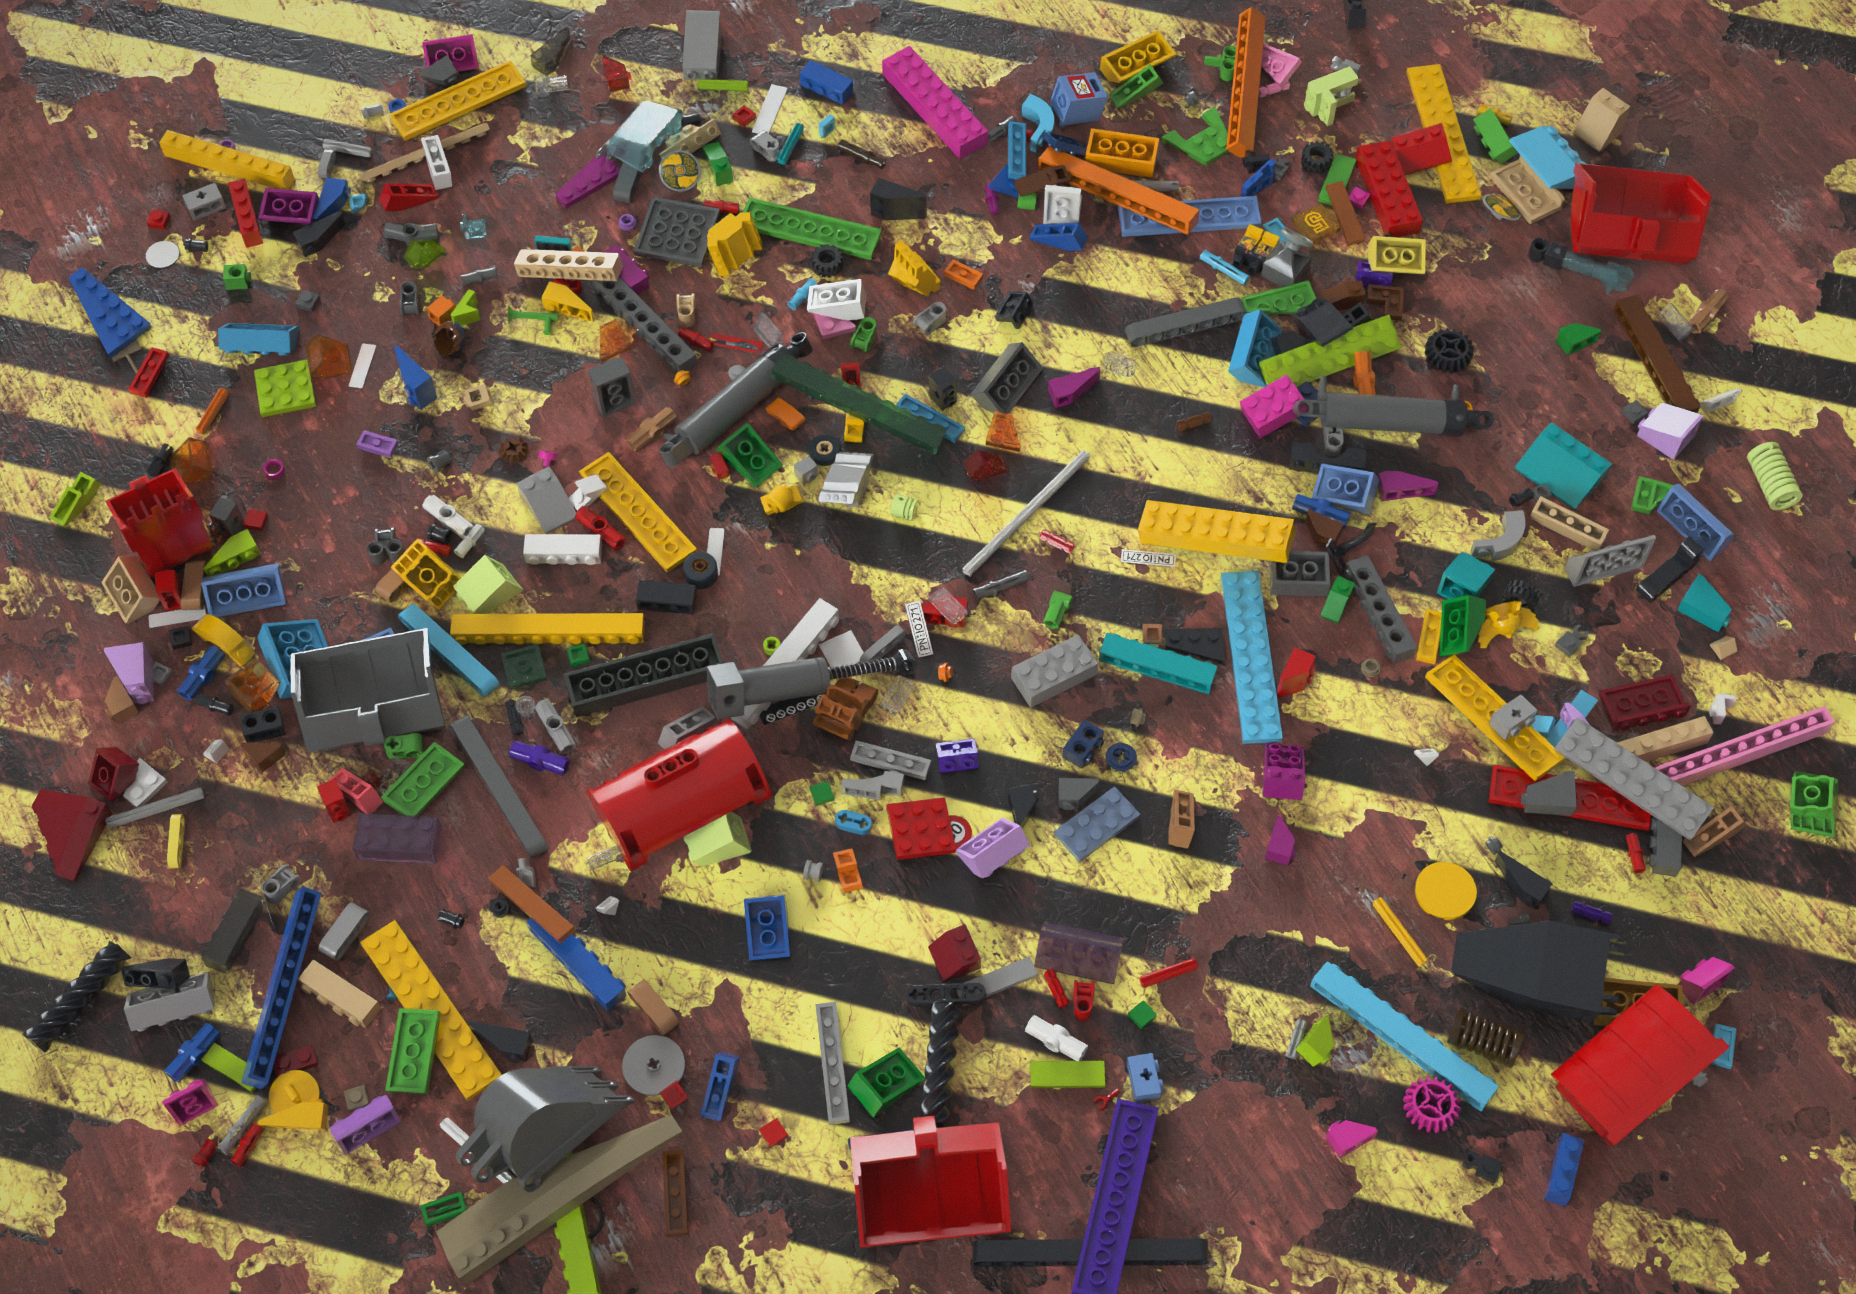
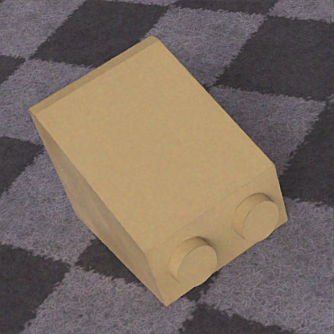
M1602 88L1591 98L1573 134L1598 152H1601L1622 133L1630 106L1605 88Z

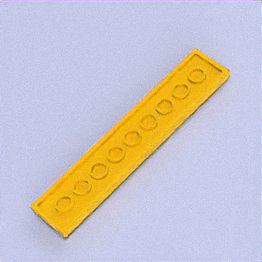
M1441 65L1407 68L1406 73L1423 128L1442 123L1446 134L1452 162L1435 167L1446 204L1480 200L1481 193Z
M395 920L360 942L404 1009L438 1010L441 1012L435 1054L467 1101L483 1092L495 1079L502 1076Z

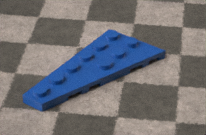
M83 267L68 277L109 358H112L152 328L150 322Z

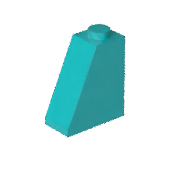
M1698 574L1677 610L1719 632L1722 626L1726 628L1730 622L1731 617H1729L1732 609L1703 575Z

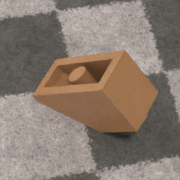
M114 677L105 698V703L108 707L105 711L110 720L114 718L117 724H120L139 712L119 677Z

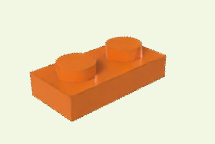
M954 259L944 271V276L973 290L976 289L983 279V273Z

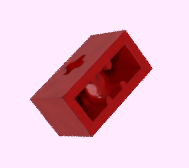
M175 570L155 572L156 593L165 610L182 609V584Z
M336 779L317 786L333 823L343 821L352 815Z

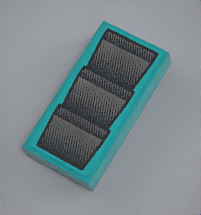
M535 236L536 250H572L569 238Z

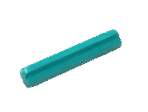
M796 123L777 158L779 164L785 165L804 130L803 124Z

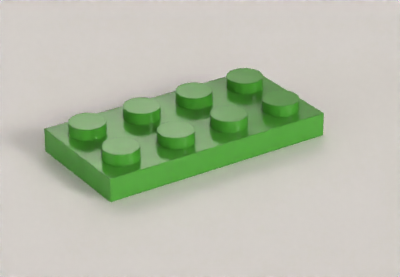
M434 742L381 796V799L410 822H413L464 769L465 765Z
M399 1008L385 1091L428 1095L441 1016L440 1011Z

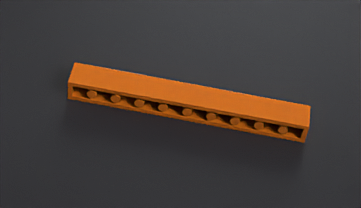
M1252 7L1239 15L1226 150L1241 159L1245 157L1246 150L1252 153L1254 149L1266 16Z
M1049 146L1039 157L1038 171L1065 165L1071 180L1068 184L1186 235L1198 224L1199 209L1075 156L1056 151L1053 147Z

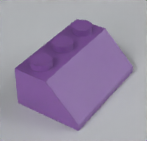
M384 1095L376 1097L366 1107L356 1109L349 1117L336 1121L329 1129L343 1153L347 1155L397 1125L401 1120L388 1097Z

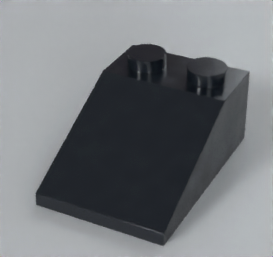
M878 178L870 192L871 215L884 220L926 219L927 194Z
M1322 297L1313 300L1311 304L1299 308L1296 313L1292 314L1298 332L1322 347L1353 330L1352 325L1332 303Z

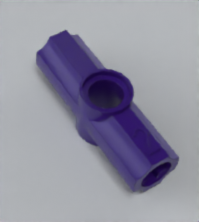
M515 741L510 747V758L527 763L535 770L543 771L545 769L560 775H564L568 771L569 758L554 754L544 746L536 745L533 747Z

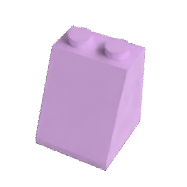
M1661 403L1657 408L1654 407L1650 411L1647 419L1644 418L1639 423L1637 436L1674 460L1695 437L1703 416Z
M144 643L104 648L107 658L135 704H145L154 701L153 660Z

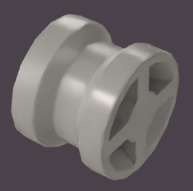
M807 860L803 879L808 880L811 878L815 882H820L824 863L818 862L816 864L812 860Z

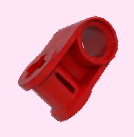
M1074 980L1073 1013L1078 1021L1083 1022L1091 1018L1095 981L1081 983ZM1079 1007H1086L1088 1010L1081 1011Z

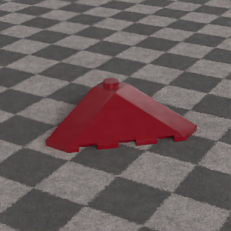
M41 789L32 804V809L38 816L41 834L45 836L49 856L53 859L56 866L54 870L57 876L75 882L106 826V818L110 817L112 812L106 803L89 797Z

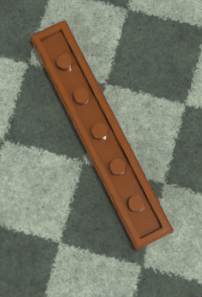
M504 865L488 877L489 881L560 944L576 931L572 924Z

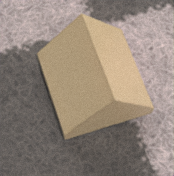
M1725 636L1710 644V647L1720 660L1737 652L1735 638Z

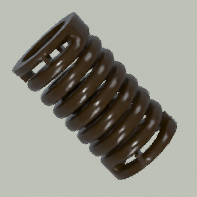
M1459 1008L1447 1043L1454 1046L1460 1043V1048L1465 1049L1468 1044L1467 1050L1469 1052H1472L1476 1046L1475 1054L1480 1055L1484 1048L1482 1054L1484 1058H1488L1492 1050L1490 1056L1492 1061L1497 1059L1500 1052L1499 1064L1512 1068L1525 1033L1518 1030L1512 1031L1510 1027L1504 1029L1503 1024L1497 1025L1495 1021L1489 1023L1488 1018L1481 1020L1480 1015H1475L1473 1018L1472 1012Z

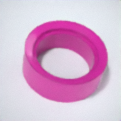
M270 459L263 465V471L269 479H278L285 472L284 465L279 459ZM278 465L281 469L276 474L268 473L269 467Z

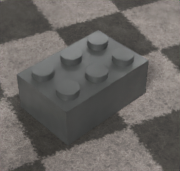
M622 357L611 359L588 370L593 399L602 417L636 404L631 373Z
M1290 551L1287 563L1269 561L1270 595L1328 596L1330 588L1328 552Z

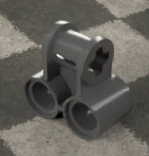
M395 527L387 530L375 529L376 541L369 543L367 546L370 561L375 565L383 564L387 558L395 563L405 552L402 542L396 537Z

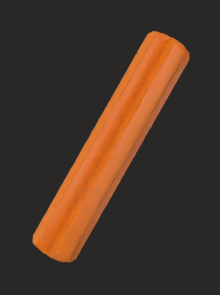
M224 388L218 390L196 426L198 433L204 435L228 397V390Z

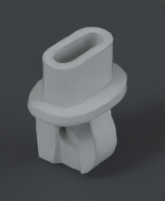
M530 858L518 859L519 868H516V871H519L518 878L528 887H536L535 870L530 866Z

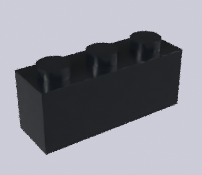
M639 580L636 595L637 609L694 615L697 599L696 586L688 583L674 584L672 582L663 583L653 580Z

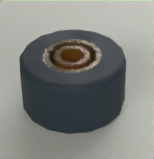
M695 552L685 559L683 570L688 584L695 585L697 589H704L716 582L718 568L717 562L712 555L705 552Z

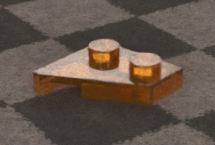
M616 319L600 326L599 357L601 363L632 349L631 342Z

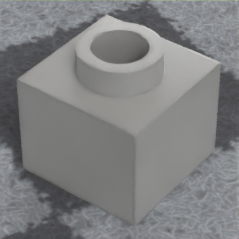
M807 456L794 465V474L804 485L807 482L813 481L818 476V468L816 463Z

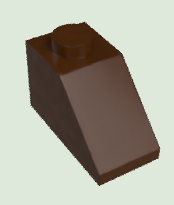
M1308 510L1305 522L1314 543L1326 549L1329 539L1332 538L1336 544L1341 535L1343 524L1315 511Z

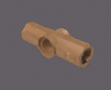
M1716 289L1707 301L1704 300L1700 304L1695 315L1687 324L1690 332L1700 334L1709 322L1712 323L1715 320L1720 309L1729 299L1725 290Z
M664 408L652 419L646 418L640 424L639 429L626 439V443L633 452H638L651 440L657 441L661 438L664 430L677 420V416L671 408Z

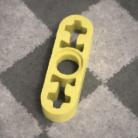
M183 814L171 815L167 853L169 869L181 868L185 831Z

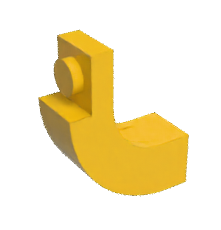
M204 615L192 627L205 642L210 641L219 646L240 667H243L255 654L234 629L213 615Z

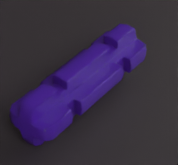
M1577 901L1574 902L1572 907L1573 913L1578 915L1581 913L1584 917L1596 921L1601 920L1605 924H1610L1613 914L1610 912H1602L1601 909L1589 905L1583 906V903Z

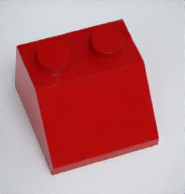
M1294 647L1280 677L1276 694L1278 698L1303 691L1307 683H1312L1317 664L1314 663L1315 655Z

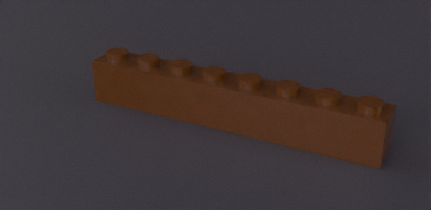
M1637 295L1617 300L1613 311L1665 404L1698 413L1700 403L1694 397L1691 386L1685 381L1683 372L1677 367L1675 358L1668 351V346L1663 342L1659 330L1655 328L1651 316L1647 314L1643 302L1640 301Z

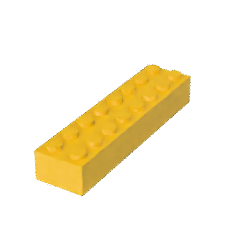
M1151 500L1146 501L1138 528L1140 543L1282 563L1288 562L1296 533L1294 519Z

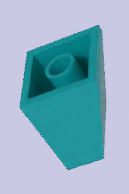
M1462 551L1444 571L1437 593L1448 600L1467 595L1479 598L1492 580L1495 569L1489 564L1477 560L1471 554H1466Z

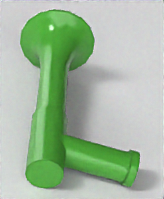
M508 305V324L509 321L517 318L545 320L543 333L551 335L552 321H558V313L520 312L511 309Z

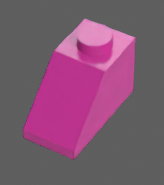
M1345 1120L1342 1123L1335 1122L1329 1126L1326 1139L1339 1158H1342L1374 1139L1378 1130L1375 1127Z

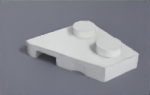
M141 758L137 760L139 767L135 782L125 790L123 795L136 808L144 806L168 783L163 776Z

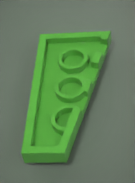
M1308 280L1242 297L1241 301L1247 313L1261 309L1266 315L1294 314L1299 308L1311 304L1316 297Z

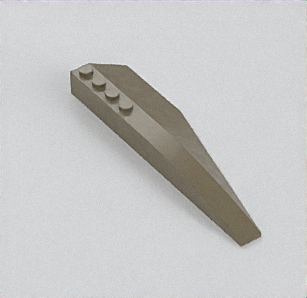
M669 1115L561 1159L540 1177L541 1183L533 1192H526L519 1185L518 1177L509 1180L437 1230L436 1233L458 1278L468 1285L678 1137L683 1131L674 1117ZM534 1177L529 1178L526 1181V1185H529Z

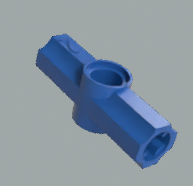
M1300 494L1296 496L1292 510L1306 515L1309 509L1342 523L1344 529L1351 514L1333 507L1326 499L1314 500Z
M210 646L200 661L194 662L190 666L188 677L178 688V694L188 701L193 700L204 684L208 685L212 681L215 674L214 671L224 659L225 653L216 646Z
M205 1023L192 1040L189 1039L181 1045L178 1051L179 1055L166 1068L165 1074L175 1082L180 1083L194 1066H198L203 1062L201 1059L219 1038L220 1032L212 1025Z

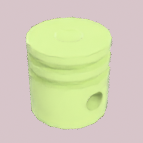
M895 494L890 515L907 520L910 518L913 521L918 508V499H909L907 496Z

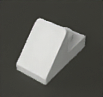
M596 474L575 482L578 489L569 497V500L576 510L582 506L588 507L607 489V486Z

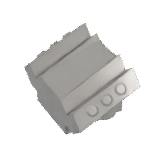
M857 452L837 453L835 462L832 463L824 481L823 490L820 491L818 502L844 503L848 507L859 508L869 484L873 454Z

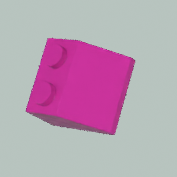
M1715 957L1707 961L1703 959L1695 966L1696 969L1692 972L1687 970L1680 976L1681 980L1678 985H1682L1683 994L1694 1005L1722 986L1735 967Z

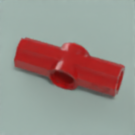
M582 506L577 510L575 519L590 530L593 535H600L601 540L614 551L623 547L626 538L610 526L606 518L598 516L587 506Z

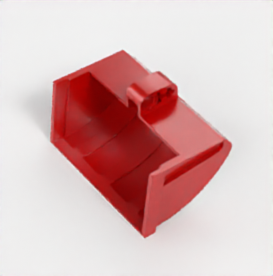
M1575 163L1573 173L1576 179L1571 208V235L1575 253L1688 264L1692 259L1697 258L1712 195L1692 175Z
M1656 984L1550 1075L1557 1083L1555 1088L1602 1141L1608 1147L1615 1146L1729 1049L1730 1046L1722 1038L1716 1039L1680 1002Z
M925 1116L913 1118V1131L850 1138L860 1248L1011 1232L1007 1166L999 1122L936 1128L935 1117Z

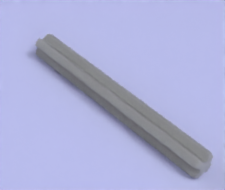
M199 787L107 817L106 824L111 829L203 799L204 792Z

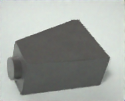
M1569 771L1527 786L1525 792L1521 794L1520 800L1521 805H1524V813L1572 816L1576 809L1575 771Z

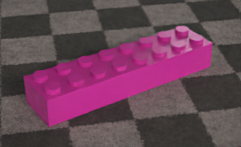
M911 46L882 60V74L959 159L988 144V130Z

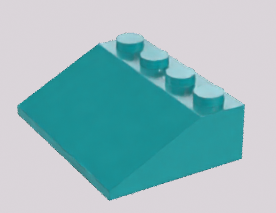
M1551 422L1534 441L1514 469L1537 485H1546L1550 489L1551 495L1575 511L1607 477L1612 463Z

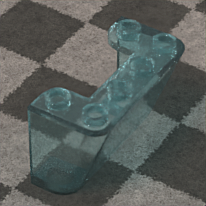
M644 100L612 136L608 144V153L643 173L646 168L652 165L653 151L657 145H661L664 137L667 134L674 136L680 133L682 129V110Z

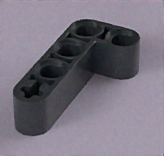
M1687 537L1680 544L1677 552L1638 585L1636 591L1648 602L1652 603L1695 567L1705 549L1693 538Z

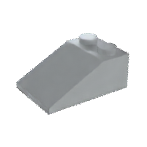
M550 467L517 483L519 495L545 534H549L575 520L577 512Z

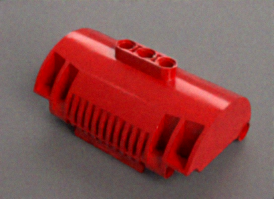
M729 718L723 719L720 724L714 727L709 726L705 729L704 733L699 735L693 734L618 773V777L612 781L607 779L603 781L602 785L586 790V794L592 802L596 813L622 853L623 859L631 872L647 864V861H649L648 855L748 802L753 801L755 805H759L772 798L765 775L752 749L740 730Z

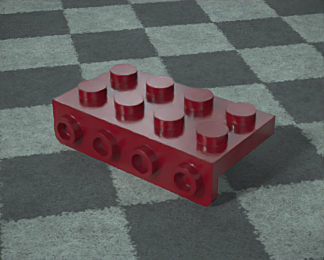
M1673 674L1600 690L1598 693L1613 731L1619 729L1624 731L1637 725L1646 726L1655 721L1664 722L1668 718L1673 717L1682 718L1687 715L1691 708L1690 703H1685Z

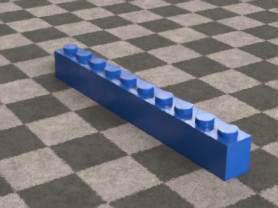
M302 886L295 893L241 1084L262 1089L269 1082L322 892Z

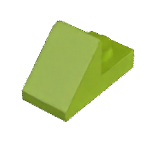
M468 289L451 314L452 322H457L462 326L480 320L479 311L476 309L478 301L475 291Z

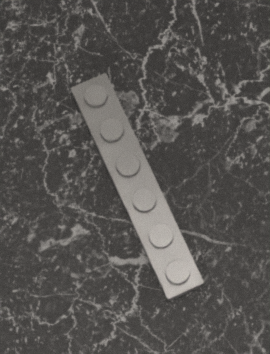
M836 1002L815 1004L829 1125L849 1123L850 1118Z

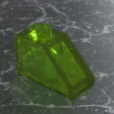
M411 240L403 259L409 262V266L415 269L427 268L446 249L434 240Z

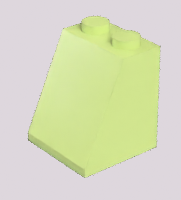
M486 555L453 586L457 591L456 596L461 601L466 602V608L472 614H488L523 591V588L503 564Z
M732 811L683 837L689 848L688 856L690 860L702 867L752 852L742 818Z

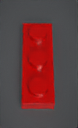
M151 347L128 389L130 394L147 398L170 356L168 351Z

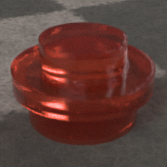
M367 772L366 775L362 776V779L373 788H379L381 779L371 772Z

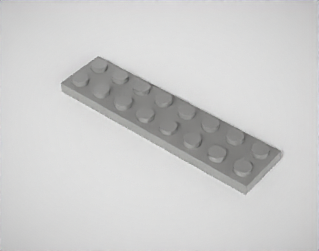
M1578 717L1554 748L1556 752L1690 841L1714 809L1712 805Z

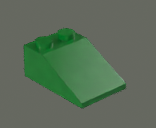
M748 422L716 448L719 453L721 452L725 461L755 488L783 465Z
M1467 595L1442 601L1439 657L1470 651L1485 620V599Z
M899 1047L857 1071L847 1086L874 1118L889 1109L922 1083L925 1077Z

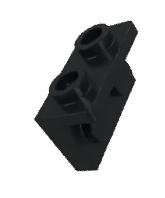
M1009 291L994 316L997 322H1012L1015 329H1020L1033 306L1028 292Z

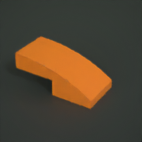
M777 398L765 408L769 415L779 419L782 426L792 431L806 420L800 412L780 398Z
M853 849L833 853L843 893L863 889Z

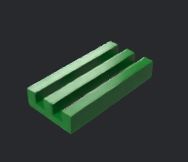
M462 1191L420 1205L426 1227L456 1218L467 1210ZM458 1199L460 1200V1202L451 1204L449 1206L441 1207L437 1210L428 1213L426 1211ZM460 1208V1209H458V1210H455V1211H452V1212H449V1213H446V1214H443V1215H440V1216L431 1218V1217H433V1216H436V1215H439V1214H442V1213H445V1212H448V1211H451V1210Z

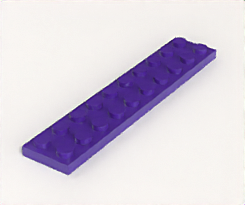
M1117 1098L1071 1294H1117L1158 1115V1107Z

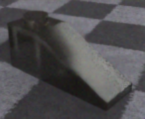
M568 27L564 28L530 55L532 67L546 77L559 67L571 41Z

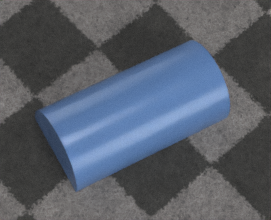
M1675 484L1670 488L1657 509V512L1685 538L1690 536L1705 549L1703 555L1709 561L1721 554L1734 539L1735 535L1680 484Z

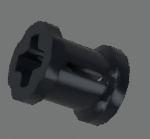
M434 523L428 530V539L439 540L442 544L447 545L452 536L451 529L440 528Z

